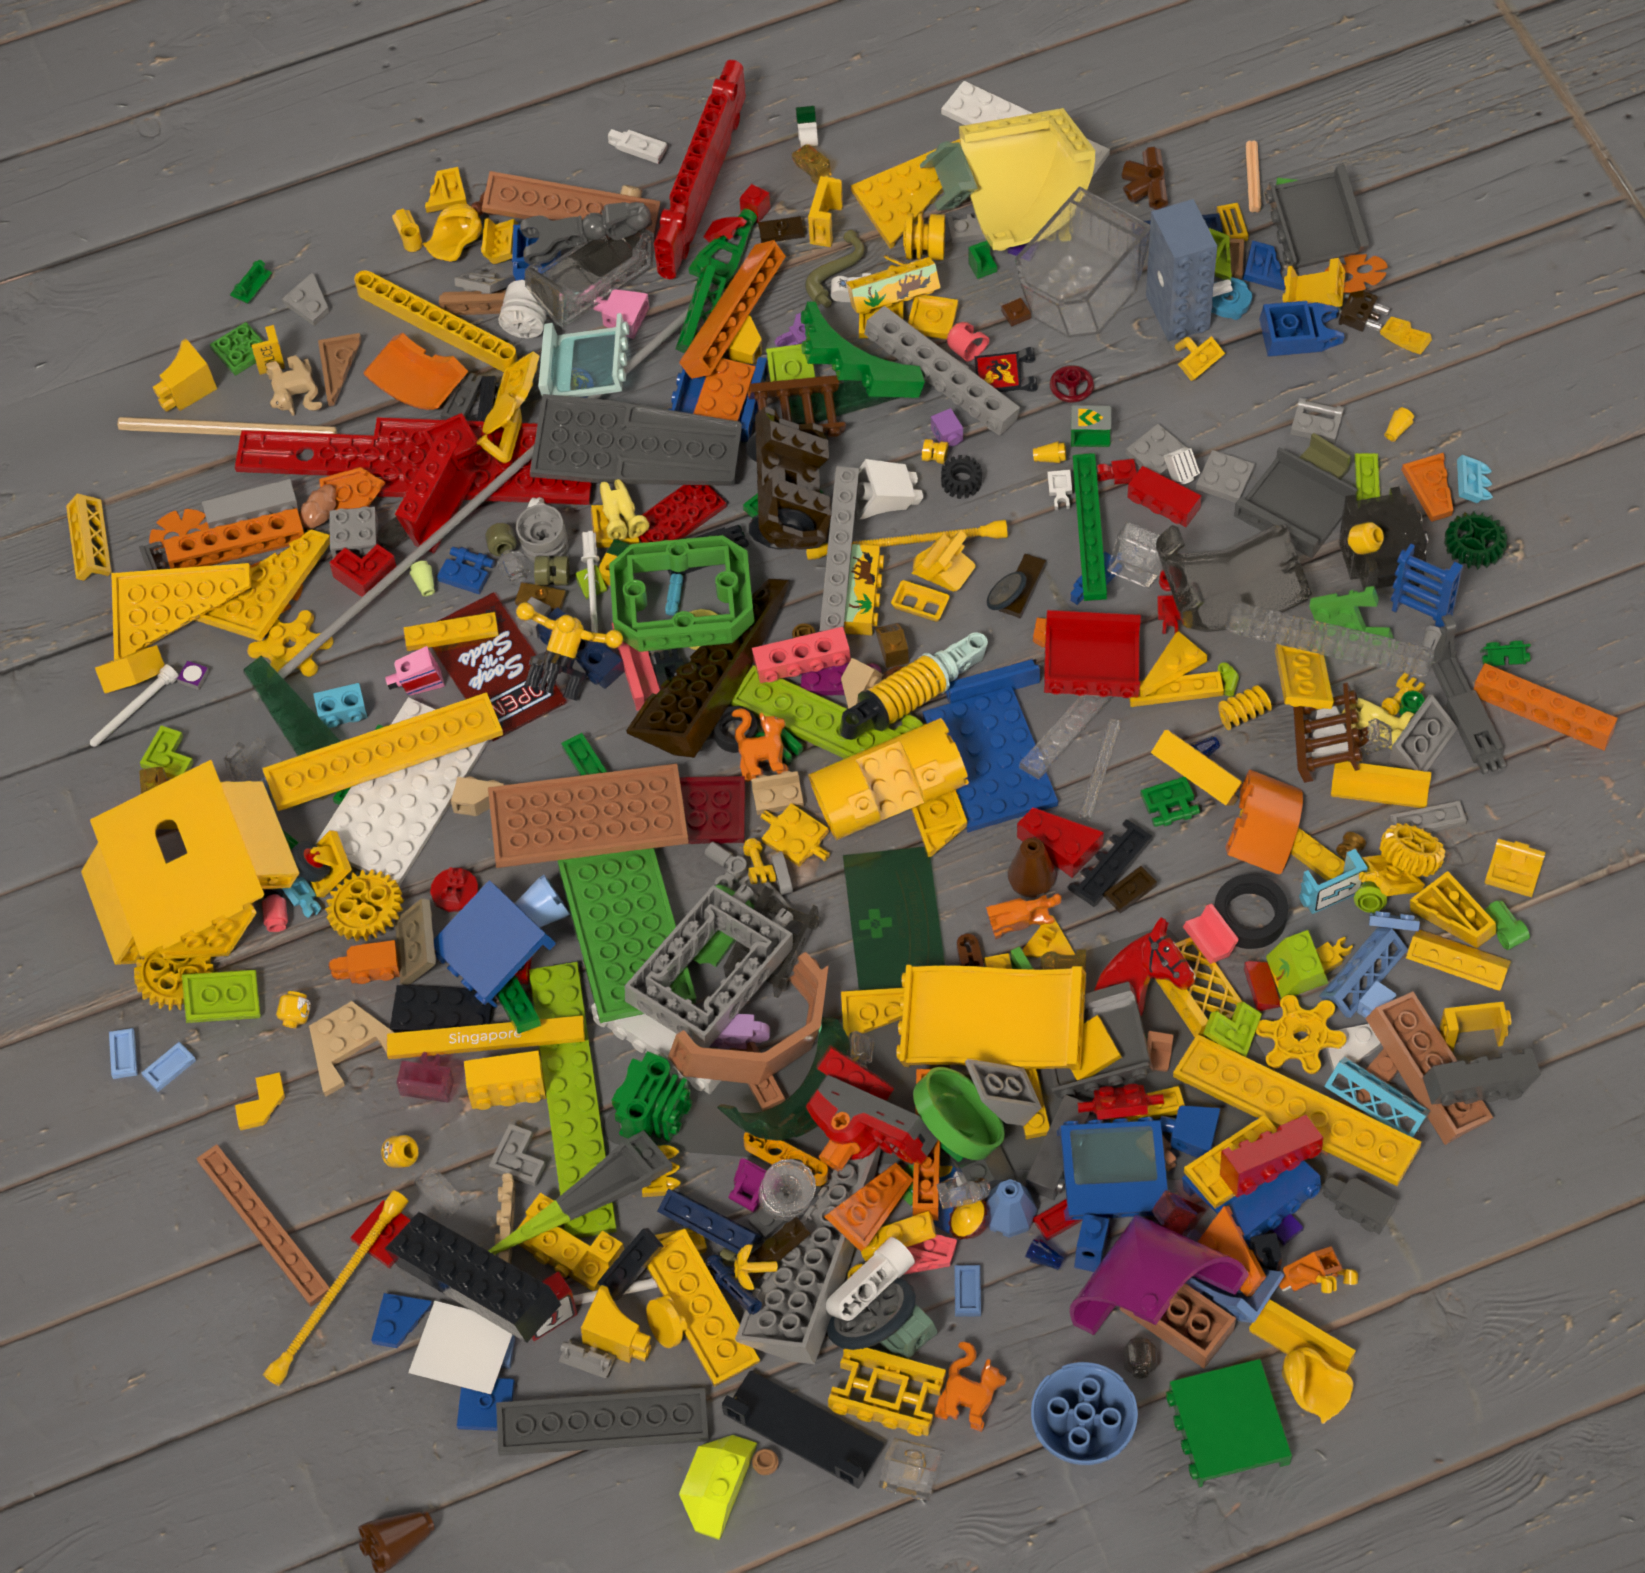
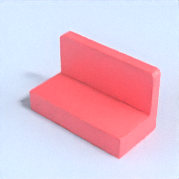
M1208 904L1201 916L1186 921L1183 926L1210 964L1229 957L1238 942L1237 936L1213 904Z

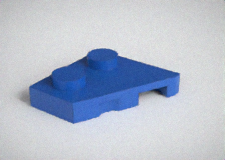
M1252 240L1243 280L1284 291L1285 283L1280 273L1281 267L1276 259L1274 246Z
M384 1293L371 1339L372 1344L398 1348L406 1339V1335L412 1332L419 1324L418 1320L426 1311L429 1312L432 1309V1301Z

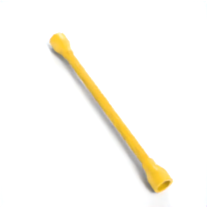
M996 520L987 525L975 527V529H960L967 535V538L969 536L990 537L994 539L1008 537L1006 520ZM960 530L923 533L920 535L914 534V536L905 535V537H888V539L879 538V540L870 539V541H853L852 544L887 547L896 546V544L905 545V543L931 542V540L936 541L942 534L951 539ZM823 543L818 548L806 549L807 560L820 559L826 556L828 543Z
M392 1190L385 1200L379 1220H377L368 1236L356 1250L357 1252L351 1257V1260L345 1266L346 1268L341 1271L340 1276L334 1281V1284L328 1290L329 1292L325 1294L323 1300L317 1305V1308L309 1317L310 1319L306 1321L304 1327L298 1332V1335L290 1344L291 1346L265 1370L263 1376L277 1386L281 1385L288 1374L289 1366L293 1361L295 1353L305 1342V1339L311 1333L310 1331L313 1330L312 1328L316 1326L318 1320L324 1315V1312L330 1306L329 1304L332 1303L331 1301L335 1299L337 1293L343 1288V1285L349 1279L348 1277L352 1275V1272L360 1263L359 1261H362L363 1256L366 1255L365 1253L371 1248L386 1224L390 1223L395 1216L404 1210L409 1200L401 1193Z

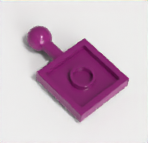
M849 662L842 666H831L816 672L802 673L801 688L818 696L845 695L841 677ZM867 664V666L881 673V669L877 664Z

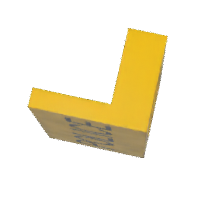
M274 325L265 327L269 341L251 345L260 375L267 373L266 364L274 361L279 364L281 369H285Z

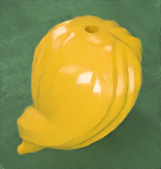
M463 203L445 208L437 218L431 239L422 245L436 259L448 262L456 261L460 257L463 247L476 240L481 234L482 222L477 211L468 204Z
M1308 1347L1293 1350L1284 1358L1282 1376L1290 1388L1295 1401L1302 1409L1319 1416L1321 1423L1324 1424L1345 1408L1353 1391V1381L1347 1373L1330 1366L1317 1351Z

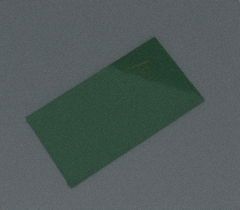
M925 847L843 855L859 991L904 988L902 987V974L906 973V965H912L913 967L945 966L931 857H928Z

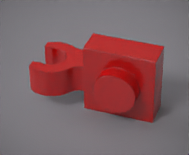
M1134 459L1111 461V466L1107 464L1097 465V481L1113 479L1114 485L1130 483L1137 473Z

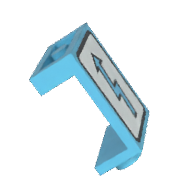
M1356 849L1347 852L1343 874L1320 885L1316 883L1309 870L1304 872L1299 898L1305 908L1308 907L1312 914L1354 896L1358 888L1365 883L1359 880V873L1367 872L1368 867Z

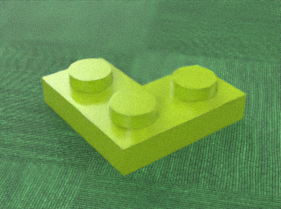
M161 725L140 761L141 768L152 772L156 771V773L164 774V776L166 775L170 778L189 771L194 764L192 758L175 753L183 739L182 732Z
M1245 1002L1237 1003L1231 1020L1218 1011L1211 1012L1203 1034L1219 1045L1246 1057L1262 1014Z

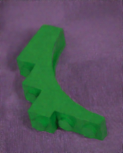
M807 301L805 310L801 312V323L805 326L806 340L802 342L801 349L802 354H805L808 364H832V369L836 372L838 380L862 381L868 397H920L925 383L920 366L887 361L853 346L827 323L820 313L816 302Z

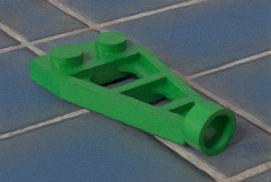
M743 209L738 217H743L747 222L743 227L737 228L734 233L742 237L738 246L726 242L728 238L724 235L712 240L698 253L688 268L689 274L699 277L700 270L708 264L715 267L714 274L726 278L724 288L727 289L739 270L753 228L752 226L757 220V215L749 209ZM720 249L732 253L728 264L713 259L712 256ZM711 281V283L719 285V282Z

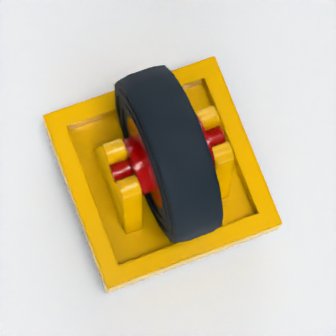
M329 830L317 844L301 841L291 850L299 875L311 881L316 897L324 898L352 870L337 831Z

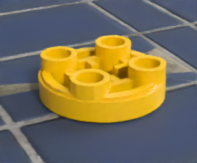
M669 1295L650 1300L647 1304L646 1314L654 1337L665 1348L670 1349L679 1345L682 1341L683 1331L687 1329L685 1318L682 1315H678L674 1308L673 1300Z

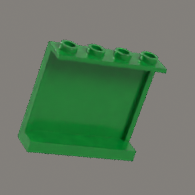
M1260 1359L1170 1381L1169 1391L1166 1392V1399L1169 1407H1174L1176 1413L1173 1416L1176 1430L1181 1431L1183 1440H1181L1182 1451L1184 1455H1189L1191 1464H1188L1189 1473L1192 1480L1196 1479L1199 1488L1203 1487V1481L1274 1463H1279L1280 1467L1290 1465L1292 1454Z

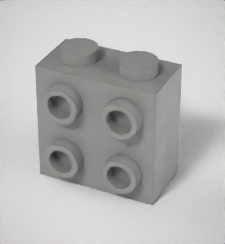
M375 507L342 508L330 511V550L333 558L345 547L362 559L376 544L379 545L378 517Z

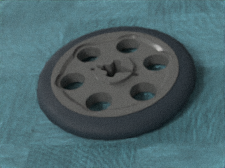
M896 1278L854 1319L846 1321L832 1316L827 1327L829 1339L833 1344L848 1350L864 1349L884 1341L897 1332L911 1316L916 1301L914 1287L908 1281ZM862 1286L859 1288V1294L862 1291Z

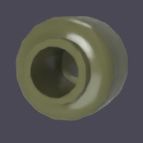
M496 523L490 526L485 533L487 547L494 556H507L515 550L517 544L515 533L508 524Z

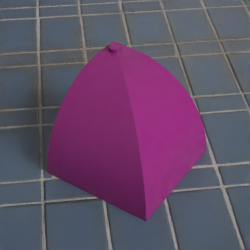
M1135 1215L1071 1303L1070 1317L1074 1326L1092 1335H1095L1115 1306L1129 1310L1135 1316L1156 1325L1169 1308L1170 1300L1192 1276L1235 1295L1249 1274L1246 1268L1236 1259L1139 1215Z

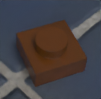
M1022 298L1001 306V311L1011 327L1031 319V312Z

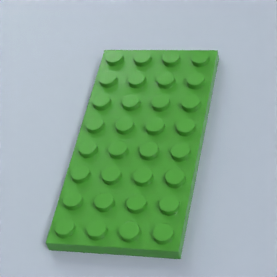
M654 848L557 860L599 1022L604 1023L644 1014L625 1002V985L676 928ZM686 966L669 987L673 993L685 1000L689 999L692 1001V1004H695L696 995L688 967Z

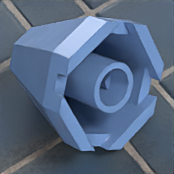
M1011 1179L1000 1182L991 1189L983 1205L984 1217L989 1229L994 1232L999 1231L1008 1238L1029 1231L1033 1218L1037 1214V1207L1030 1191L1021 1183Z

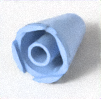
M545 875L539 877L515 902L539 927L570 915L569 910Z

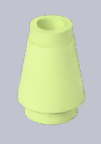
M418 561L412 564L410 575L422 596L426 597L434 594L435 589L431 565H428L427 561Z

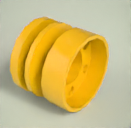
M913 213L907 214L903 231V247L906 253V260H912L913 250H917V260H921L923 250L928 251V257L932 260H944L945 214H931L928 224H924L922 214H918V223H914Z

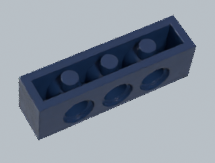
M557 607L546 617L556 621L561 616L567 614ZM538 623L539 638L545 645H548L552 629H548ZM581 639L578 649L582 650L577 651L575 660L584 669L593 684H599L602 688L606 689L625 672L623 659L603 643Z

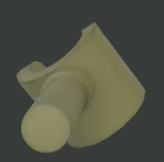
M724 1247L720 1257L724 1264L732 1266L735 1263V1259H737V1254Z

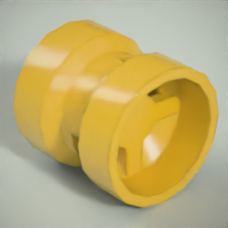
M925 439L922 449V461L929 462L934 460L938 464H945L948 454V442L941 441L936 443L932 439Z

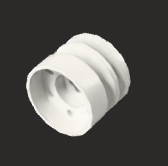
M518 280L510 283L506 289L503 299L504 303L499 314V325L509 334L519 338L539 336L544 329L546 315L549 311L551 303L550 293L546 288L532 281Z

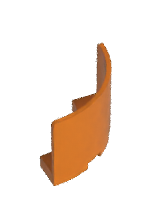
M401 333L389 341L366 368L364 375L393 398L415 408L434 410L443 403L468 373V370L454 356L445 357L435 354L431 357L426 355L425 349L414 343L404 333Z
M1249 769L1240 788L1239 808L1243 809L1241 818L1237 817L1232 832L1225 846L1227 855L1270 872L1281 874L1298 830L1303 805L1302 790Z

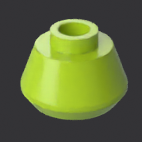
M1368 881L1363 883L1355 892L1354 903L1362 911L1374 913L1386 906L1387 896L1381 893V890L1374 882Z

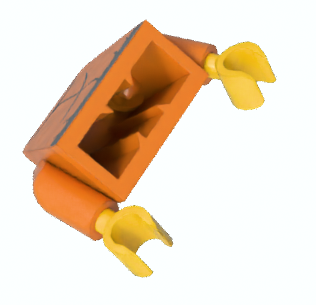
M1332 1246L1312 1252L1283 1268L1285 1274L1279 1283V1287L1283 1291L1292 1288L1295 1292L1312 1284L1317 1285L1321 1283V1292L1332 1293V1291H1337V1280L1335 1277L1343 1275V1284L1354 1285L1358 1283V1273L1353 1269H1342Z

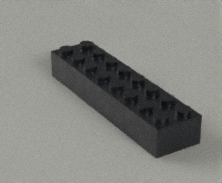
M418 1212L385 1247V1250L399 1268L526 1343L562 1305L547 1284L421 1212Z

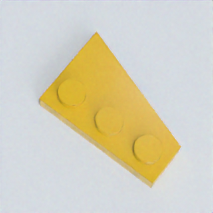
M905 988L841 992L844 1041L901 1020L903 1011L900 1010V998L904 997Z

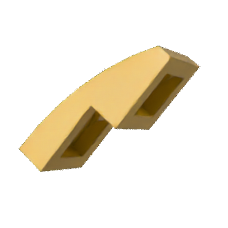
M1392 316L1380 330V334L1392 343L1420 355L1432 341L1430 333L1413 329L1409 321Z

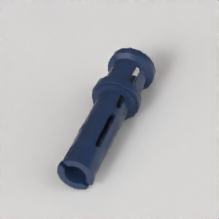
M719 1255L708 1257L704 1263L717 1286L725 1288L749 1314L754 1315L759 1312L762 1302L749 1290L741 1286L735 1277L734 1270L731 1267H726Z

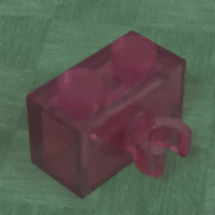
M423 1052L421 1055L422 1063L402 1061L396 1082L400 1096L449 1103L454 1079L451 1068L440 1066L441 1059L439 1054H436L435 1060L432 1062L427 1061V1052Z

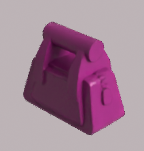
M741 1158L734 1177L735 1187L730 1192L728 1198L754 1213L762 1203L769 1202L783 1190L782 1182L779 1177L749 1160ZM746 1192L747 1194L753 1196V1198L751 1200L742 1194Z

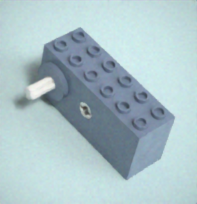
M1194 199L1151 211L1146 297L1168 342L1209 330L1212 297L1233 290L1231 281L1228 279L1214 283L1217 245Z

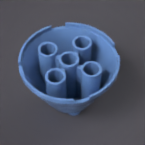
M1077 1362L1062 1366L1061 1369L1055 1371L1050 1376L1047 1375L1043 1379L1033 1396L1031 1420L1037 1438L1051 1454L1072 1464L1093 1465L1110 1460L1129 1444L1137 1426L1138 1409L1133 1392L1130 1391L1120 1375L1096 1363Z

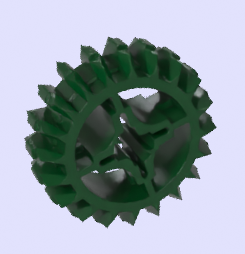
M1475 511L1471 515L1464 512L1462 517L1456 516L1454 521L1449 523L1445 531L1444 544L1447 547V554H1451L1452 561L1458 559L1459 564H1467L1468 569L1471 565L1475 566L1477 570L1481 565L1486 569L1490 563L1495 565L1497 560L1503 557L1507 547L1505 526H1500V520L1493 521L1492 515L1486 517L1484 512L1480 515H1476ZM1466 532V534H1464L1463 537L1458 538L1460 534ZM1493 542V545L1486 549L1485 546Z

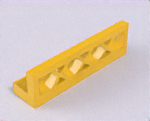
M77 493L66 505L76 579L85 581L92 572L109 576L111 574V565L101 499ZM87 504L93 505L95 507L94 514L87 507ZM90 520L97 526V532L89 525ZM92 539L100 545V550L92 544ZM95 557L103 564V567L95 565Z

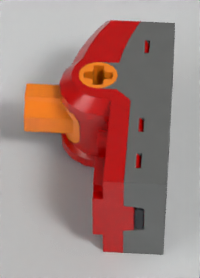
M829 1075L825 1076L806 1105L812 1119L830 1139L819 1158L823 1163L838 1172L839 1170L842 1171L849 1159H863L872 1154L878 1146L888 1154L894 1153L905 1162L911 1164L916 1162L922 1165L938 1141L920 1116Z

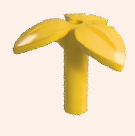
M750 1244L740 1249L734 1263L735 1277L738 1278L741 1286L747 1290L755 1289L748 1273L777 1272L778 1268L776 1261L747 1262L752 1249Z

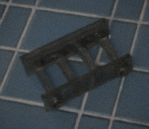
M765 886L753 910L767 917L768 912L772 913L774 911L778 913L780 909L784 908L786 909L784 915L789 911L793 915L794 920L804 923L798 935L793 933L792 943L794 944L792 950L781 962L783 966L778 976L771 974L766 982L773 984L774 997L779 998L781 992L787 990L790 983L789 976L798 960L797 958L800 956L812 930L818 928L821 917L819 916L818 906L815 905L812 906L809 914H805L777 903L774 889ZM736 941L724 965L726 978L733 972L736 963H740L750 952L749 948Z

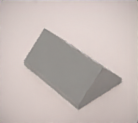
M1429 695L1392 745L1389 763L1397 768L1427 772L1458 729L1433 695Z

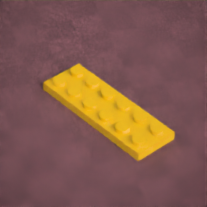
M685 1228L660 1241L664 1247L649 1263L647 1269L662 1296L669 1295L673 1300L674 1308L678 1315H682L685 1318L687 1329L683 1333L713 1386L716 1387L760 1363L754 1348L736 1342L735 1337L740 1324Z

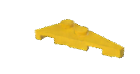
M1179 631L1176 632L1139 688L1140 695L1145 697L1206 663L1207 654Z

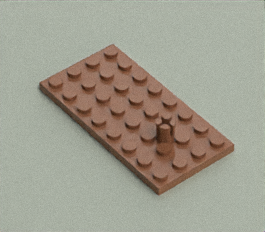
M677 764L488 787L496 868L688 844Z

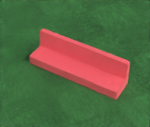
M623 641L622 645L618 647L620 658L623 659L625 675L636 711H638L652 693L657 694L660 689L648 651L639 652Z

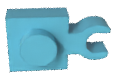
M303 877L297 878L290 888H282L294 906L300 905L302 907L303 914L307 918H310L313 912L315 915H318L321 906L313 900L316 894Z

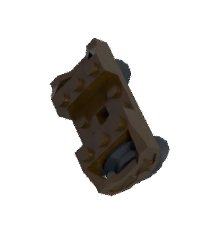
M764 407L755 415L756 434L751 436L746 443L747 454L753 461L757 462L758 515L753 517L749 523V534L755 541L772 549L795 548L802 550L818 548L827 540V531L831 519V497L820 493L819 468L829 459L828 439L823 433V426L814 423L796 424L779 418L774 409Z

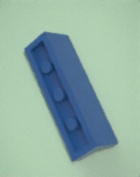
M1033 659L951 681L949 682L950 688L945 691V694L950 704L1012 686L1013 690L1040 683L1039 665L1034 664Z

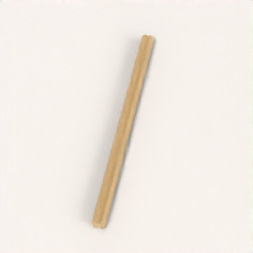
M119 417L117 422L119 430L238 436L241 435V430L337 434L336 427L133 417Z

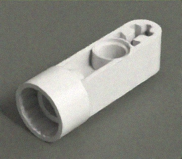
M890 1237L860 1269L827 1299V1312L831 1316L846 1321L854 1319L896 1278H900L915 1264L910 1251L899 1240ZM862 1286V1291L859 1294V1288Z

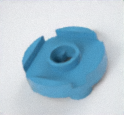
M1231 278L1233 290L1212 297L1211 313L1224 318L1238 320L1249 310L1252 302V293L1247 288L1248 285L1237 278ZM1231 295L1233 300H1226L1224 297L1228 298Z

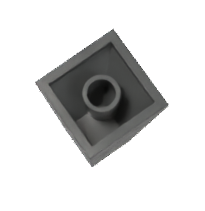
M1000 1145L983 1160H971L964 1157L960 1162H957L952 1156L950 1157L962 1184L977 1177L985 1179L978 1183L972 1181L964 1185L969 1198H980L989 1194L990 1190L1000 1182L1009 1179L1017 1182Z

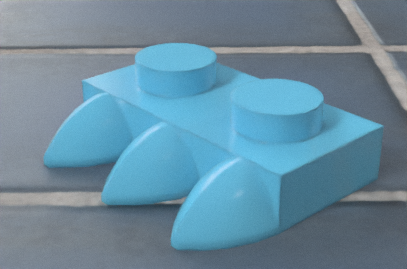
M1461 455L1457 459L1459 497L1475 503L1493 498L1491 493L1484 488L1492 485L1491 481L1484 476L1491 473V469L1481 461Z

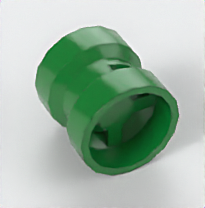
M1417 691L1404 693L1401 698L1399 716L1401 717L1406 711L1416 714L1425 701L1423 695Z

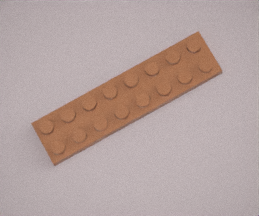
M490 171L482 204V212L519 219L541 215L555 221L582 216L584 219L590 213L602 214L606 204L640 202L649 208L652 225L627 238L653 242L660 201Z

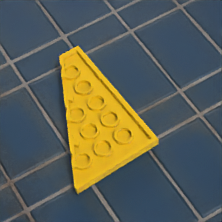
M960 139L953 141L951 143L960 142ZM936 149L851 185V192L890 249L895 246V242L903 235L907 214L913 213L914 223L918 221V214L923 215V211L936 201L938 195L944 192L935 168L920 167L926 156Z
M312 529L299 539L289 543L290 547L278 555L274 553L261 561L257 566L250 568V589L195 619V621L262 641L330 545V535Z

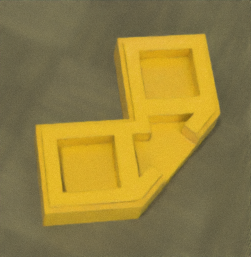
M280 1072L256 1078L259 1100L235 1105L240 1131L265 1125L277 1105L282 1103L285 1094Z

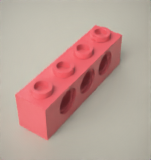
M843 627L752 648L760 683L774 682L785 677H796L802 673L816 672L831 666H842L851 661L850 649Z

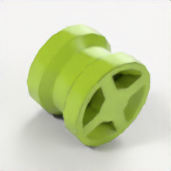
M905 715L901 720V726H898L895 731L904 734L923 726V723L914 716Z

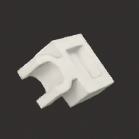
M1070 470L1047 472L1049 495L1056 496L1054 499L1055 510H1058V503L1061 501L1066 503L1067 509H1070L1069 498L1066 496L1067 494H1072Z

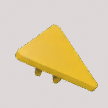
M1055 918L1054 923L1041 925L1022 950L1026 957L1048 958L1050 953L1059 956V959H1074L1075 953Z

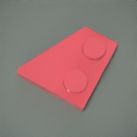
M936 1234L937 1237L906 1247L912 1254L915 1264L903 1275L950 1267L957 1246V1239Z

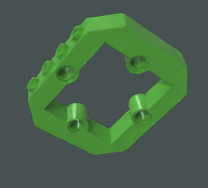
M723 535L631 544L609 564L614 630L621 632L623 641L639 652L733 643L754 623L747 550ZM725 564L726 571L720 572L716 576L715 584L717 597L721 602L729 603L730 614L694 617L688 611H681L676 613L670 620L637 622V612L645 609L648 601L645 584L640 580H634V573L670 569L675 572H682L691 567Z

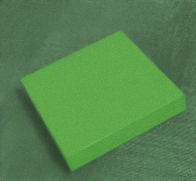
M245 322L212 342L210 348L236 376L256 363L251 345L264 341Z

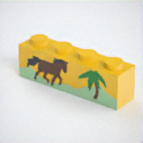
M930 257L846 282L851 306L856 313L861 314L869 313L877 307L891 306L893 302L900 300H911L916 295L931 294L934 290L940 288L936 265Z
M852 544L844 616L845 634L872 636L873 627L878 626V613H875V607H880V593H877V588L882 587V574H879V569L884 567V555H880V546Z

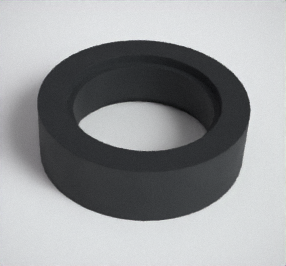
M1240 875L1227 881L1216 895L1214 907L1237 936L1238 942L1235 946L1244 949L1263 948L1275 942L1283 933L1288 915V902L1283 890L1272 880L1260 875ZM1256 894L1265 898L1272 905L1275 916L1263 928L1256 930L1244 929L1232 922L1228 916L1227 907L1229 903L1237 896Z

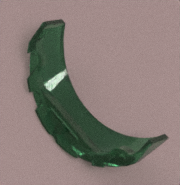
M822 1017L817 1050L811 1069L800 1087L787 1100L771 1109L756 1113L739 1112L735 1106L720 1104L717 1108L743 1131L762 1139L780 1141L782 1139L799 1137L817 1127V1124L809 1114L806 1105L825 1076H827L818 1070L816 1065L830 1045L847 1055V1050H850L849 1038L839 1020Z

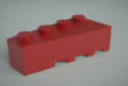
M1307 1115L1280 1125L1276 1133L1272 1134V1132L1266 1131L1261 1133L1259 1138L1252 1143L1248 1139L1240 1142L1238 1145L1240 1148L1232 1151L1228 1147L1221 1150L1220 1176L1236 1198L1243 1194H1251L1256 1190L1257 1186L1264 1182H1272L1280 1173L1295 1169L1300 1162L1307 1158L1312 1159L1316 1157L1322 1150L1324 1137Z

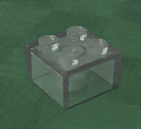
M1127 521L1117 535L1107 572L1150 588L1160 574L1169 538Z

